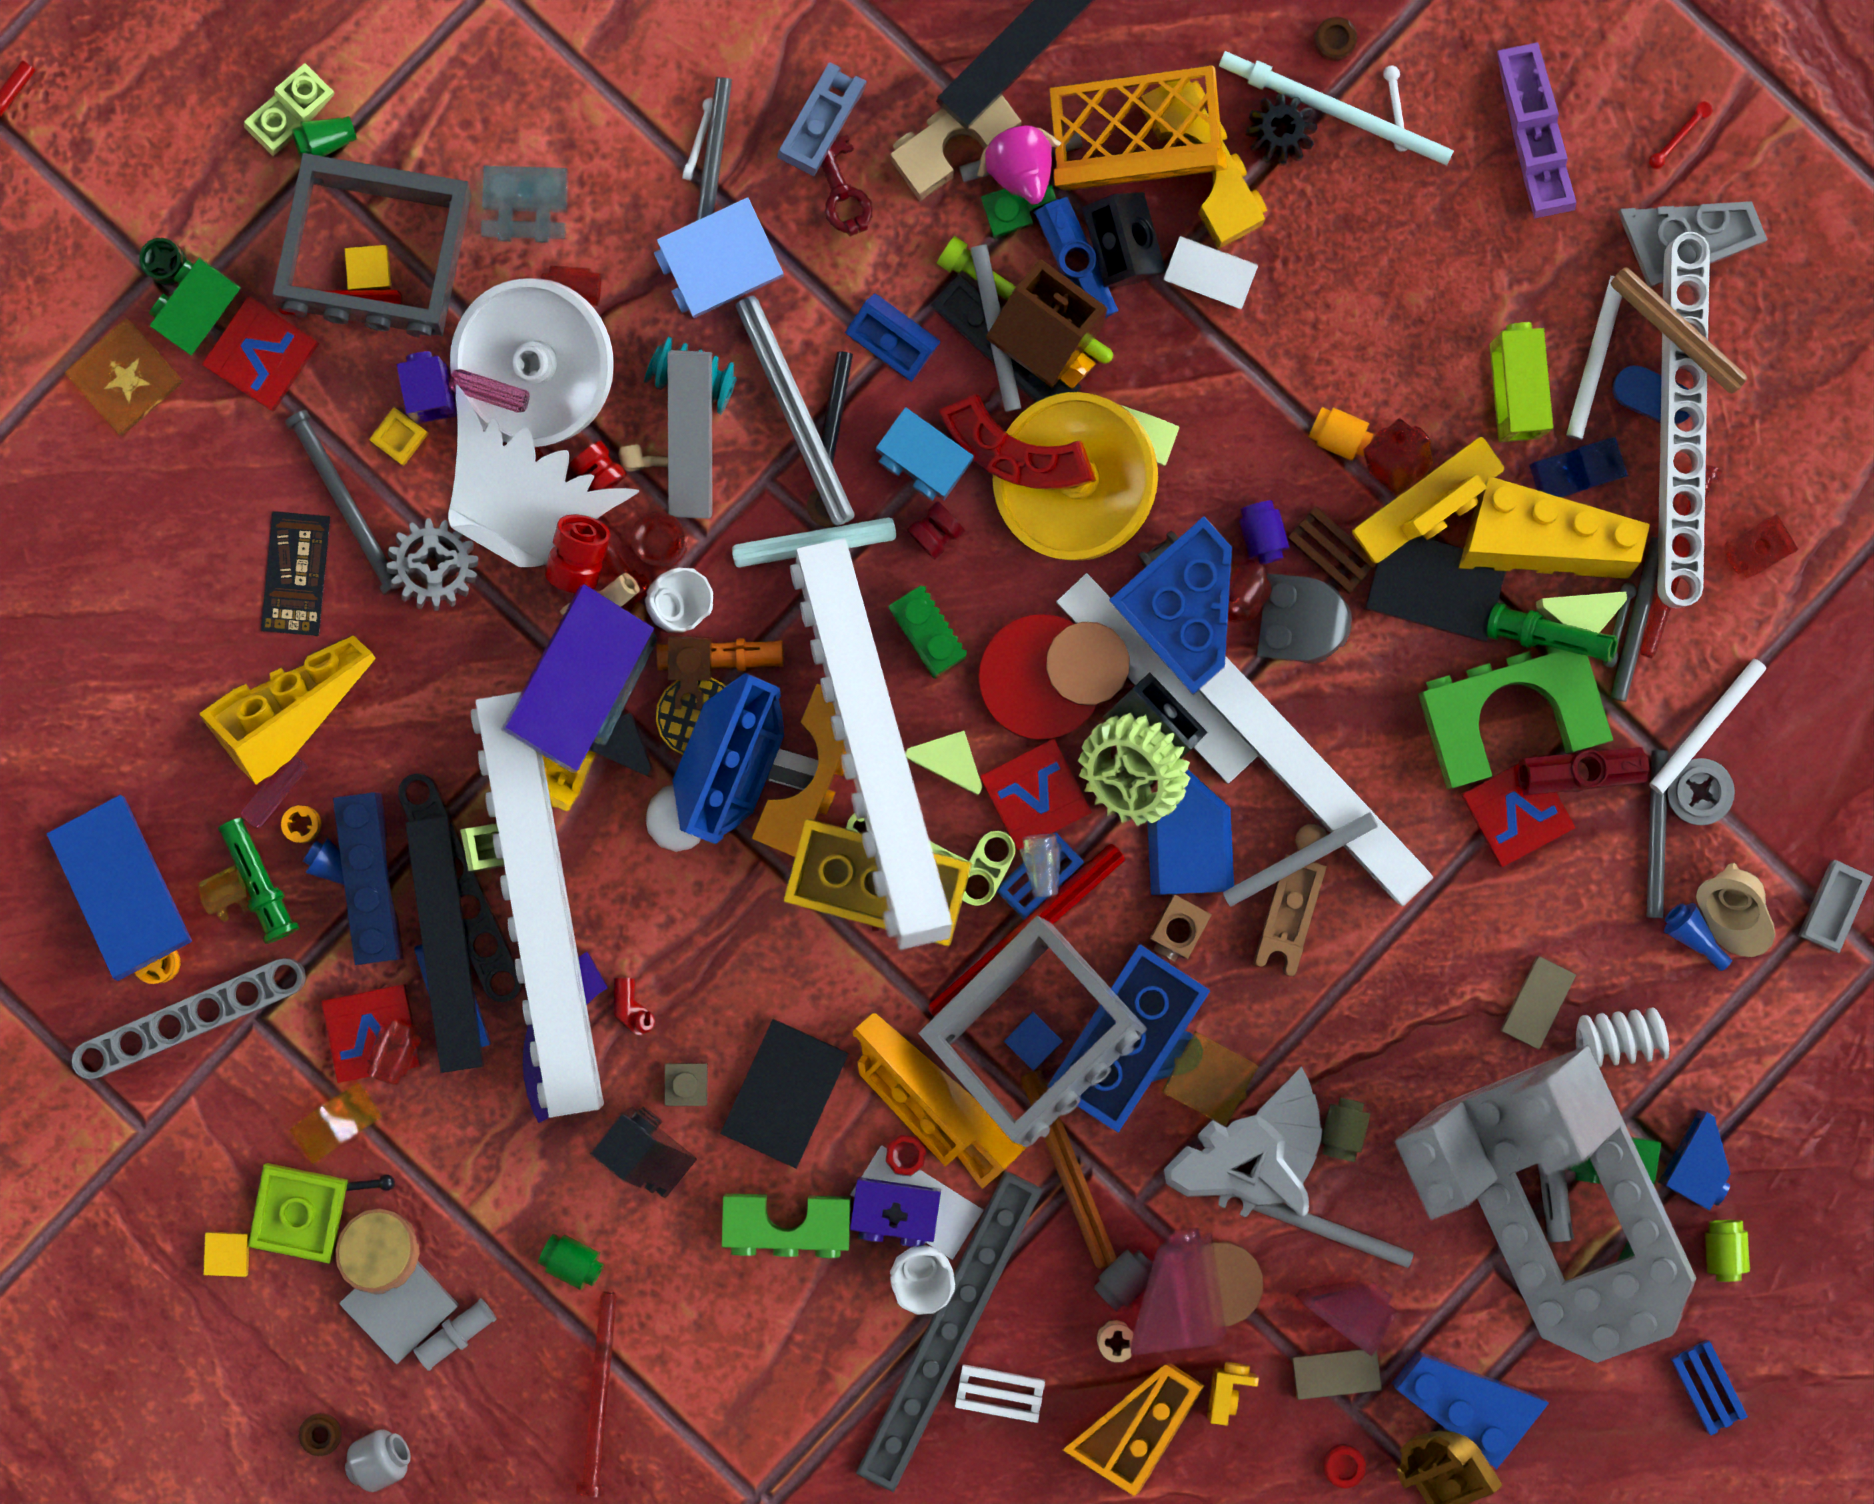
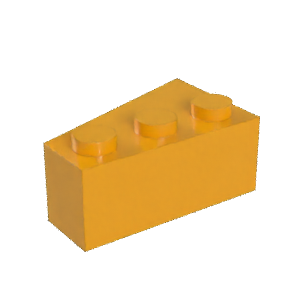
M1167 1363L1065 1447L1063 1451L1135 1497L1141 1491L1205 1385L1171 1363Z

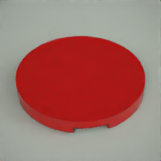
M1046 614L1022 617L1003 627L987 645L979 669L980 692L989 713L1008 731L1029 739H1055L1079 728L1096 709L1098 704L1077 705L1062 697L1051 685L1046 671L1047 653L1054 638L1066 627L1074 625L1071 621Z

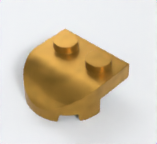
M1448 1431L1428 1432L1411 1438L1400 1449L1402 1453L1401 1464L1397 1468L1399 1480L1404 1489L1416 1485L1427 1504H1469L1494 1494L1502 1486V1483L1479 1447L1464 1435Z

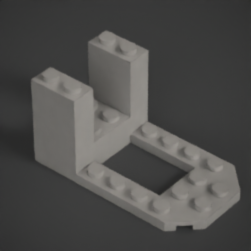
M1589 1045L1441 1103L1395 1140V1144L1431 1220L1469 1206L1476 1198L1478 1199L1541 1338L1598 1363L1668 1338L1676 1332L1686 1301L1696 1281V1276ZM1590 1157L1635 1255L1565 1281L1515 1172L1539 1163L1546 1176L1583 1162Z

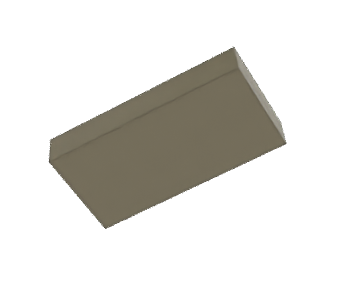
M1536 956L1500 1031L1539 1050L1576 974L1540 956Z
M1375 1346L1292 1356L1296 1397L1298 1400L1382 1390L1377 1348Z

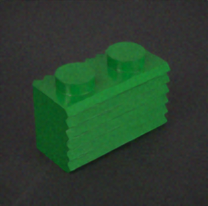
M920 585L889 605V610L929 673L935 679L964 661L967 650L962 649L963 643L957 642L958 636L953 635V629L948 628L949 622L944 621V615L939 614L940 608L935 607L934 600H930L931 594L926 593V586Z

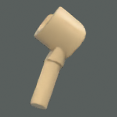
M639 444L622 447L618 452L621 466L628 472L651 466L668 467V457H643Z

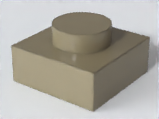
M665 1063V1106H707L708 1063Z

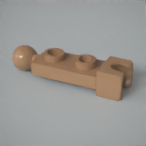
M1317 824L1304 825L1296 834L1295 843L1297 849L1301 850L1327 836V832ZM1312 862L1277 882L1262 936H1260L1255 952L1253 965L1265 966L1270 954L1279 951L1285 958L1283 972L1286 975L1295 976L1327 866Z

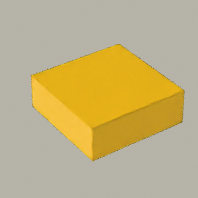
M387 245L345 248L348 290L391 288Z
M393 407L369 440L404 466L429 433Z
M205 1233L204 1275L248 1276V1242L250 1233Z

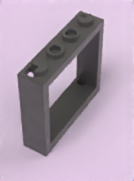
M303 153L272 294L278 308H282V311L293 312L296 317H306L307 313L323 315L325 320L336 324H347L349 320L363 322L366 327L376 331H389L390 327L406 330L407 334L420 338V335L431 336V334L443 336L472 196L468 181ZM313 184L449 208L429 309L292 286Z

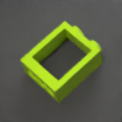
M1531 322L1506 325V330L1500 331V334L1489 344L1498 442L1540 439L1553 429L1544 328L1532 329Z

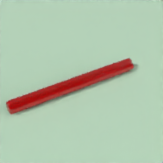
M1109 844L932 1001L928 1006L931 1014L935 1017L1037 915L1052 924L1057 922L1124 862L1125 856L1114 844Z

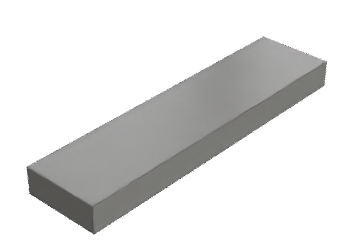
M670 350L668 352V508L670 517L710 519L712 516V352Z

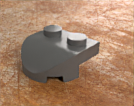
M1267 574L1258 657L1315 664L1326 661L1327 657L1336 652L1339 647L1345 645L1351 631L1352 616L1349 605L1334 587L1309 577Z

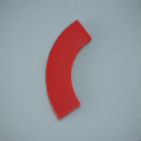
M972 395L938 410L944 425L954 441L974 455L973 460L1000 479L1021 486L1047 490L1068 489L1096 481L1083 442L1075 441L1065 445L1048 447L1022 442L1005 432L993 420L979 395Z

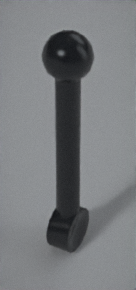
M386 1174L377 1180L348 1182L346 1191L381 1188L384 1191H390L395 1186V1180L391 1175Z

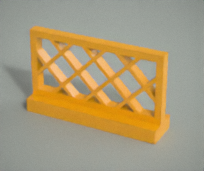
M1213 65L1050 88L1054 137L1062 142L1059 147H1055L1057 169H1054L1055 186L1064 191L1227 170L1226 153L1222 150L1216 71ZM1205 77L1207 93L1195 107L1179 93L1190 79ZM1179 81L1174 88L1167 84V82ZM1160 84L1170 93L1154 112L1141 102L1139 98L1149 85ZM1138 87L1133 94L1125 88ZM1119 89L1129 99L1117 115L1112 117L1098 104L1109 90ZM1098 92L1093 99H1090L1087 95H1085L1088 93ZM1079 95L1089 103L1074 123L1063 115L1062 97ZM1175 98H1178L1192 110L1178 130L1161 118ZM1135 103L1151 115V118L1137 135H1134L1120 123ZM1207 104L1209 117L1202 112ZM1094 109L1111 121L1096 141L1080 129ZM1198 115L1210 125L1211 142L1193 144L1183 136ZM1158 121L1174 135L1163 149L1153 150L1142 140ZM1064 122H1065L1068 126H1070V128H1069V130L1066 132V134H1065V131H1064ZM1118 127L1132 138L1133 141L1122 154L1112 155L1102 145L1115 128ZM1077 132L1092 144V147L1082 159L1067 161L1066 145ZM1179 139L1186 144L1185 146L1174 147ZM1138 145H1140L1146 150L1134 152ZM1098 150L1105 155L1093 158Z

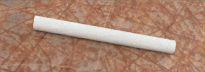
M1610 276L1566 433V436L1573 439H1583L1622 296L1610 284L1615 276Z
M1753 659L1649 783L1654 791L1659 794H1663L1765 672L1766 667L1762 662Z

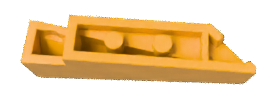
M871 1014L853 1030V1037H856L861 1042L863 1054L857 1062L859 1075L945 1167L958 1156L978 1185L983 1189L1027 1148L1013 1142L971 1094L877 1014Z

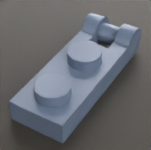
M829 62L781 145L777 158L815 176L853 107L860 99L867 81L858 76L851 78L841 73V67ZM834 87L845 94L843 97H840L830 90Z

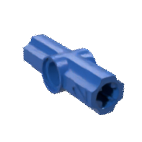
M1068 197L1057 199L1035 210L1034 213L1057 262L1058 272L1107 307L1105 318L1117 313L1119 310L1108 287H1104L1095 251L1089 245ZM1074 251L1081 252L1087 258V268L1079 272L1070 270L1065 263L1066 255Z

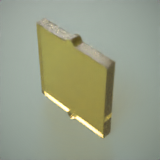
M1195 1031L1181 1057L1175 1058L1174 1063L1176 1066L1162 1092L1226 1126L1239 1101L1246 1099L1244 1092L1259 1066Z

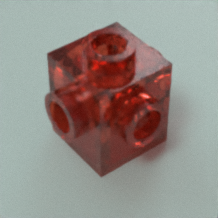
M1401 418L1397 419L1388 428L1380 430L1373 441L1363 449L1368 472L1398 495L1414 480L1423 478L1433 465L1430 438L1420 427L1414 426L1412 428Z

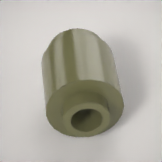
M1340 1097L1338 1105L1329 1104L1321 1143L1324 1144L1322 1154L1355 1162L1357 1152L1362 1153L1371 1113L1363 1111L1364 1103Z

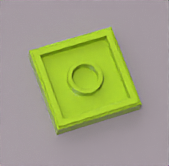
M265 1163L263 1165L248 1247L330 1264L333 1261L348 1179Z

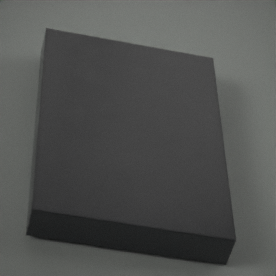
M1417 537L1409 540L1384 560L1377 563L1365 610L1487 642L1489 616L1494 605L1498 602L1506 571H1494L1492 567L1475 566L1474 569L1459 568L1463 548Z
M772 1019L720 1134L797 1169L849 1053L778 1020Z

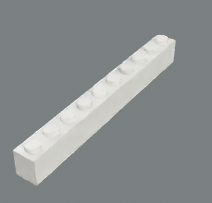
M846 538L796 548V564L790 565L792 582L795 590L802 589L805 602L800 603L802 619L805 627L812 626L815 639L810 640L812 656L815 665L822 664L826 677L820 679L825 702H833L836 715L831 716L832 730L835 740H843L846 754L841 755L843 771L846 780L853 779L857 793L852 794L853 808L857 819L864 818L868 832L862 833V839L867 857H875L878 868L877 872H873L877 896H885L889 911L883 913L888 936H896L899 950L950 938L952 928L951 918Z
M521 692L475 700L477 708L471 709V720L475 734L481 733L484 750L478 752L479 765L482 775H489L491 792L486 793V805L490 818L496 817L499 833L493 834L494 850L497 859L503 858L506 875L500 877L501 890L504 900H511L513 917H508V929L511 941H518L521 958L515 959L516 974L519 984L525 983L528 1000H523L522 1002L523 1014L526 1025L533 1024L535 1041L530 1042V1054L533 1066H540L543 1083L537 1084L538 1099L541 1108H547L549 1118L599 1110L604 1105L543 755L501 730Z

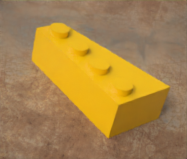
M1489 476L1485 482L1487 488L1479 493L1477 497L1479 503L1474 508L1459 568L1474 569L1475 566L1492 567L1494 571L1525 569L1536 570V573L1553 574L1554 571L1574 572L1578 576L1628 579L1641 563L1650 524Z

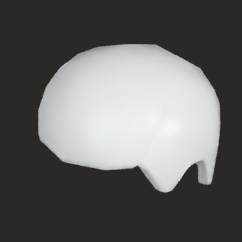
M678 567L659 575L646 592L645 604L649 616L655 625L668 633H684L694 629L704 618L710 615L713 609V590L707 578L694 568Z
M673 785L663 787L651 799L647 808L646 826L648 833L659 847L674 852L692 849L700 842L701 838L680 830Z
M925 1245L911 1247L896 1257L890 1271V1278L899 1306L917 1315L933 1314L947 1306L954 1293L955 1280L951 1264L943 1252H939L937 1248Z

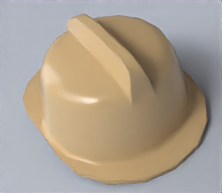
M1730 863L1724 871L1714 878L1706 880L1699 886L1696 895L1698 905L1715 940L1723 948L1739 956L1755 957L1764 954L1773 945L1775 938L1774 924L1765 905L1763 884L1756 876L1739 870L1735 863Z

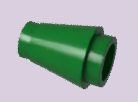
M349 116L300 122V127L291 129L301 160L303 153L326 156L349 144V142L357 140Z

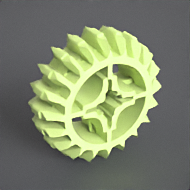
M1131 712L1123 715L1121 718L1115 715L1103 724L1096 726L1092 730V734L1084 741L1082 746L1084 751L1078 759V762L1084 766L1079 777L1089 781L1084 792H1094L1097 796L1094 805L1103 803L1108 807L1107 816L1114 815L1117 812L1122 823L1133 819L1137 826L1145 823L1147 820L1150 823L1159 821L1162 817L1172 813L1177 807L1176 804H1179L1187 792L1185 787L1188 785L1190 777L1185 772L1188 770L1190 762L1180 758L1184 747L1173 745L1174 733L1165 735L1161 732V722L1150 726L1146 715L1136 720ZM1112 746H1116L1118 751L1115 759H1111ZM1153 780H1157V792L1152 793L1150 785L1153 783Z

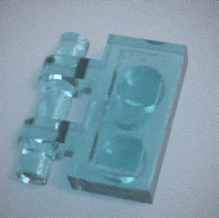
M484 166L482 207L484 210H499L498 221L482 220L481 236L498 237V241L511 242L512 238H535V242L549 243V239H565L566 223L550 222V212H567V168ZM513 211H536L535 222L513 221Z

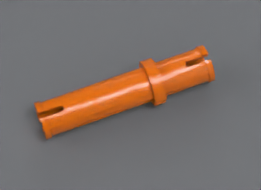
M737 638L736 642L712 643L711 668H737V672L746 671L747 667H784L783 640L746 642L745 638ZM657 644L658 671L668 670V644Z

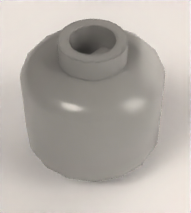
M384 1429L374 1431L353 1442L348 1448L347 1463L345 1464L347 1477L354 1485H359L368 1492L380 1491L405 1476L410 1462V1451L400 1435L392 1434Z

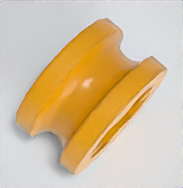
M297 805L291 807L284 813L281 819L283 834L293 842H310L321 831L322 822L320 815L309 806ZM297 813L301 817L311 818L312 826L307 825V828L311 830L306 835L301 831L293 832L291 829V823H296L292 818Z

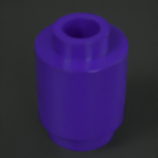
M1263 501L1241 508L1242 519L1239 520L1249 559L1258 558L1260 565L1283 559L1282 551L1290 547L1280 510L1274 508L1273 501Z

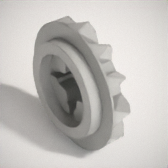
M1704 758L1692 759L1667 788L1669 806L1678 815L1679 819L1694 825H1708L1719 821L1730 810L1735 795L1734 783L1728 771L1719 763ZM1710 777L1706 793L1710 795L1709 798L1714 803L1699 799L1690 806L1689 804L1692 801L1691 798L1694 792L1686 782L1700 785Z

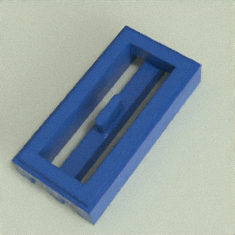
M1055 832L999 885L997 892L1025 920L1084 861ZM1056 844L1061 850L1012 896L1007 889ZM1067 856L1072 863L1024 908L1019 901Z
M1705 1340L1670 1358L1703 1426L1710 1436L1717 1433V1430L1723 1427L1727 1428L1733 1425V1422L1748 1417L1709 1340ZM1704 1352L1733 1409L1732 1412L1727 1413L1698 1354ZM1689 1359L1719 1416L1714 1421H1712L1683 1363Z

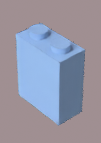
M748 197L657 239L661 249L655 251L654 255L663 274L666 275L672 272L678 284V288L671 291L681 312L684 313L690 310L693 319L784 277L781 266Z

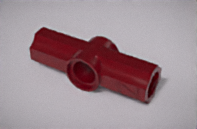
M1634 747L1604 751L1586 750L1574 754L1523 758L1519 760L1517 777L1518 785L1525 796L1565 791L1580 792L1594 788L1644 784L1647 782V775L1650 769L1648 756L1644 753L1643 748ZM1579 762L1584 763L1588 768L1589 777L1587 781L1579 776Z

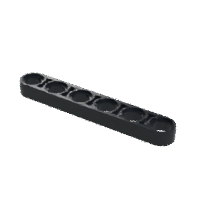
M423 774L409 775L402 780L398 790L399 800L409 822L449 817L454 856L460 859L464 866L463 874L458 879L460 898L465 895H473L480 901L481 909L478 916L473 919H465L464 917L463 919L468 955L484 991L494 1001H511L519 995L523 983L519 984L514 957L476 872L468 871L464 846L445 802L433 779ZM420 780L428 785L430 795L426 802L415 805L407 797V788L412 782ZM482 933H490L497 939L498 948L491 957H482L475 950V940ZM500 971L510 973L515 981L513 991L505 996L497 994L491 984L494 975Z

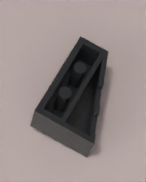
M632 1106L622 1113L590 1153L624 1182L639 1188L644 1183H647L645 1188L649 1192L654 1193L657 1191L664 1198L670 1194L697 1160L696 1157L659 1128L662 1121L644 1106L639 1110Z

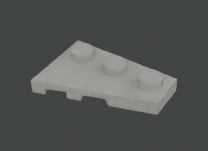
M1752 201L1701 204L1700 206L1687 207L1662 206L1652 209L1627 208L1618 211L1645 281L1650 288L1663 283L1665 249L1669 243L1683 233H1699L1706 239L1710 250L1709 264L1767 241ZM1679 244L1677 250L1679 258L1685 263H1694L1696 258L1694 249L1687 244Z

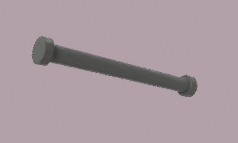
M302 410L285 420L288 429H294L382 583L379 587L382 594L387 595L397 590L391 587V580L396 574L387 573V563L389 562L308 422L311 418L308 411Z

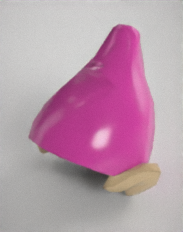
M1032 126L1009 128L993 138L983 151L977 176L983 177L986 173H989L1009 193L1025 198L1031 205L1038 204L1044 198L1050 180L1051 150L1054 147H1059L1062 142L1041 128Z

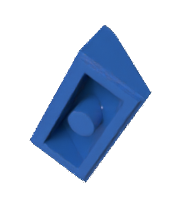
M873 294L864 302L845 331V334L911 382L940 344L938 338L877 294Z

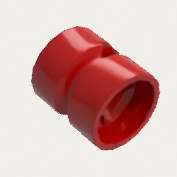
M578 514L566 515L559 519L552 541L555 547L549 553L544 571L546 579L552 585L571 593H576L579 586L583 584L593 590L596 588L603 566L602 560L606 555L611 537L610 530L605 524L592 517Z

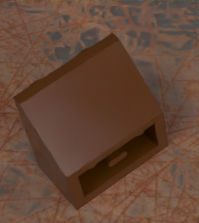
M1040 258L1014 289L986 335V339L1053 388L1103 328L1107 307Z

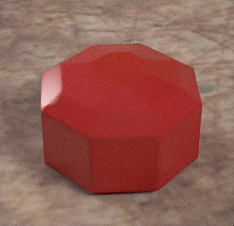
M900 1135L888 1144L885 1162L895 1175L911 1177L924 1167L926 1149L917 1137Z

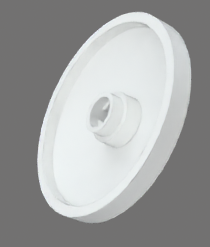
M526 278L503 282L490 288L476 298L467 308L453 336L450 369L455 391L457 384L470 401L484 431L491 418L494 417L499 424L503 442L508 443L520 429L528 427L532 434L534 447L565 441L580 433L595 419L610 391L613 378V351L604 323L586 299L560 283L545 279Z

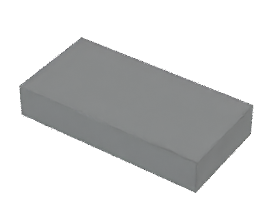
M1831 860L1798 936L1835 953H1840L1873 876L1839 861Z

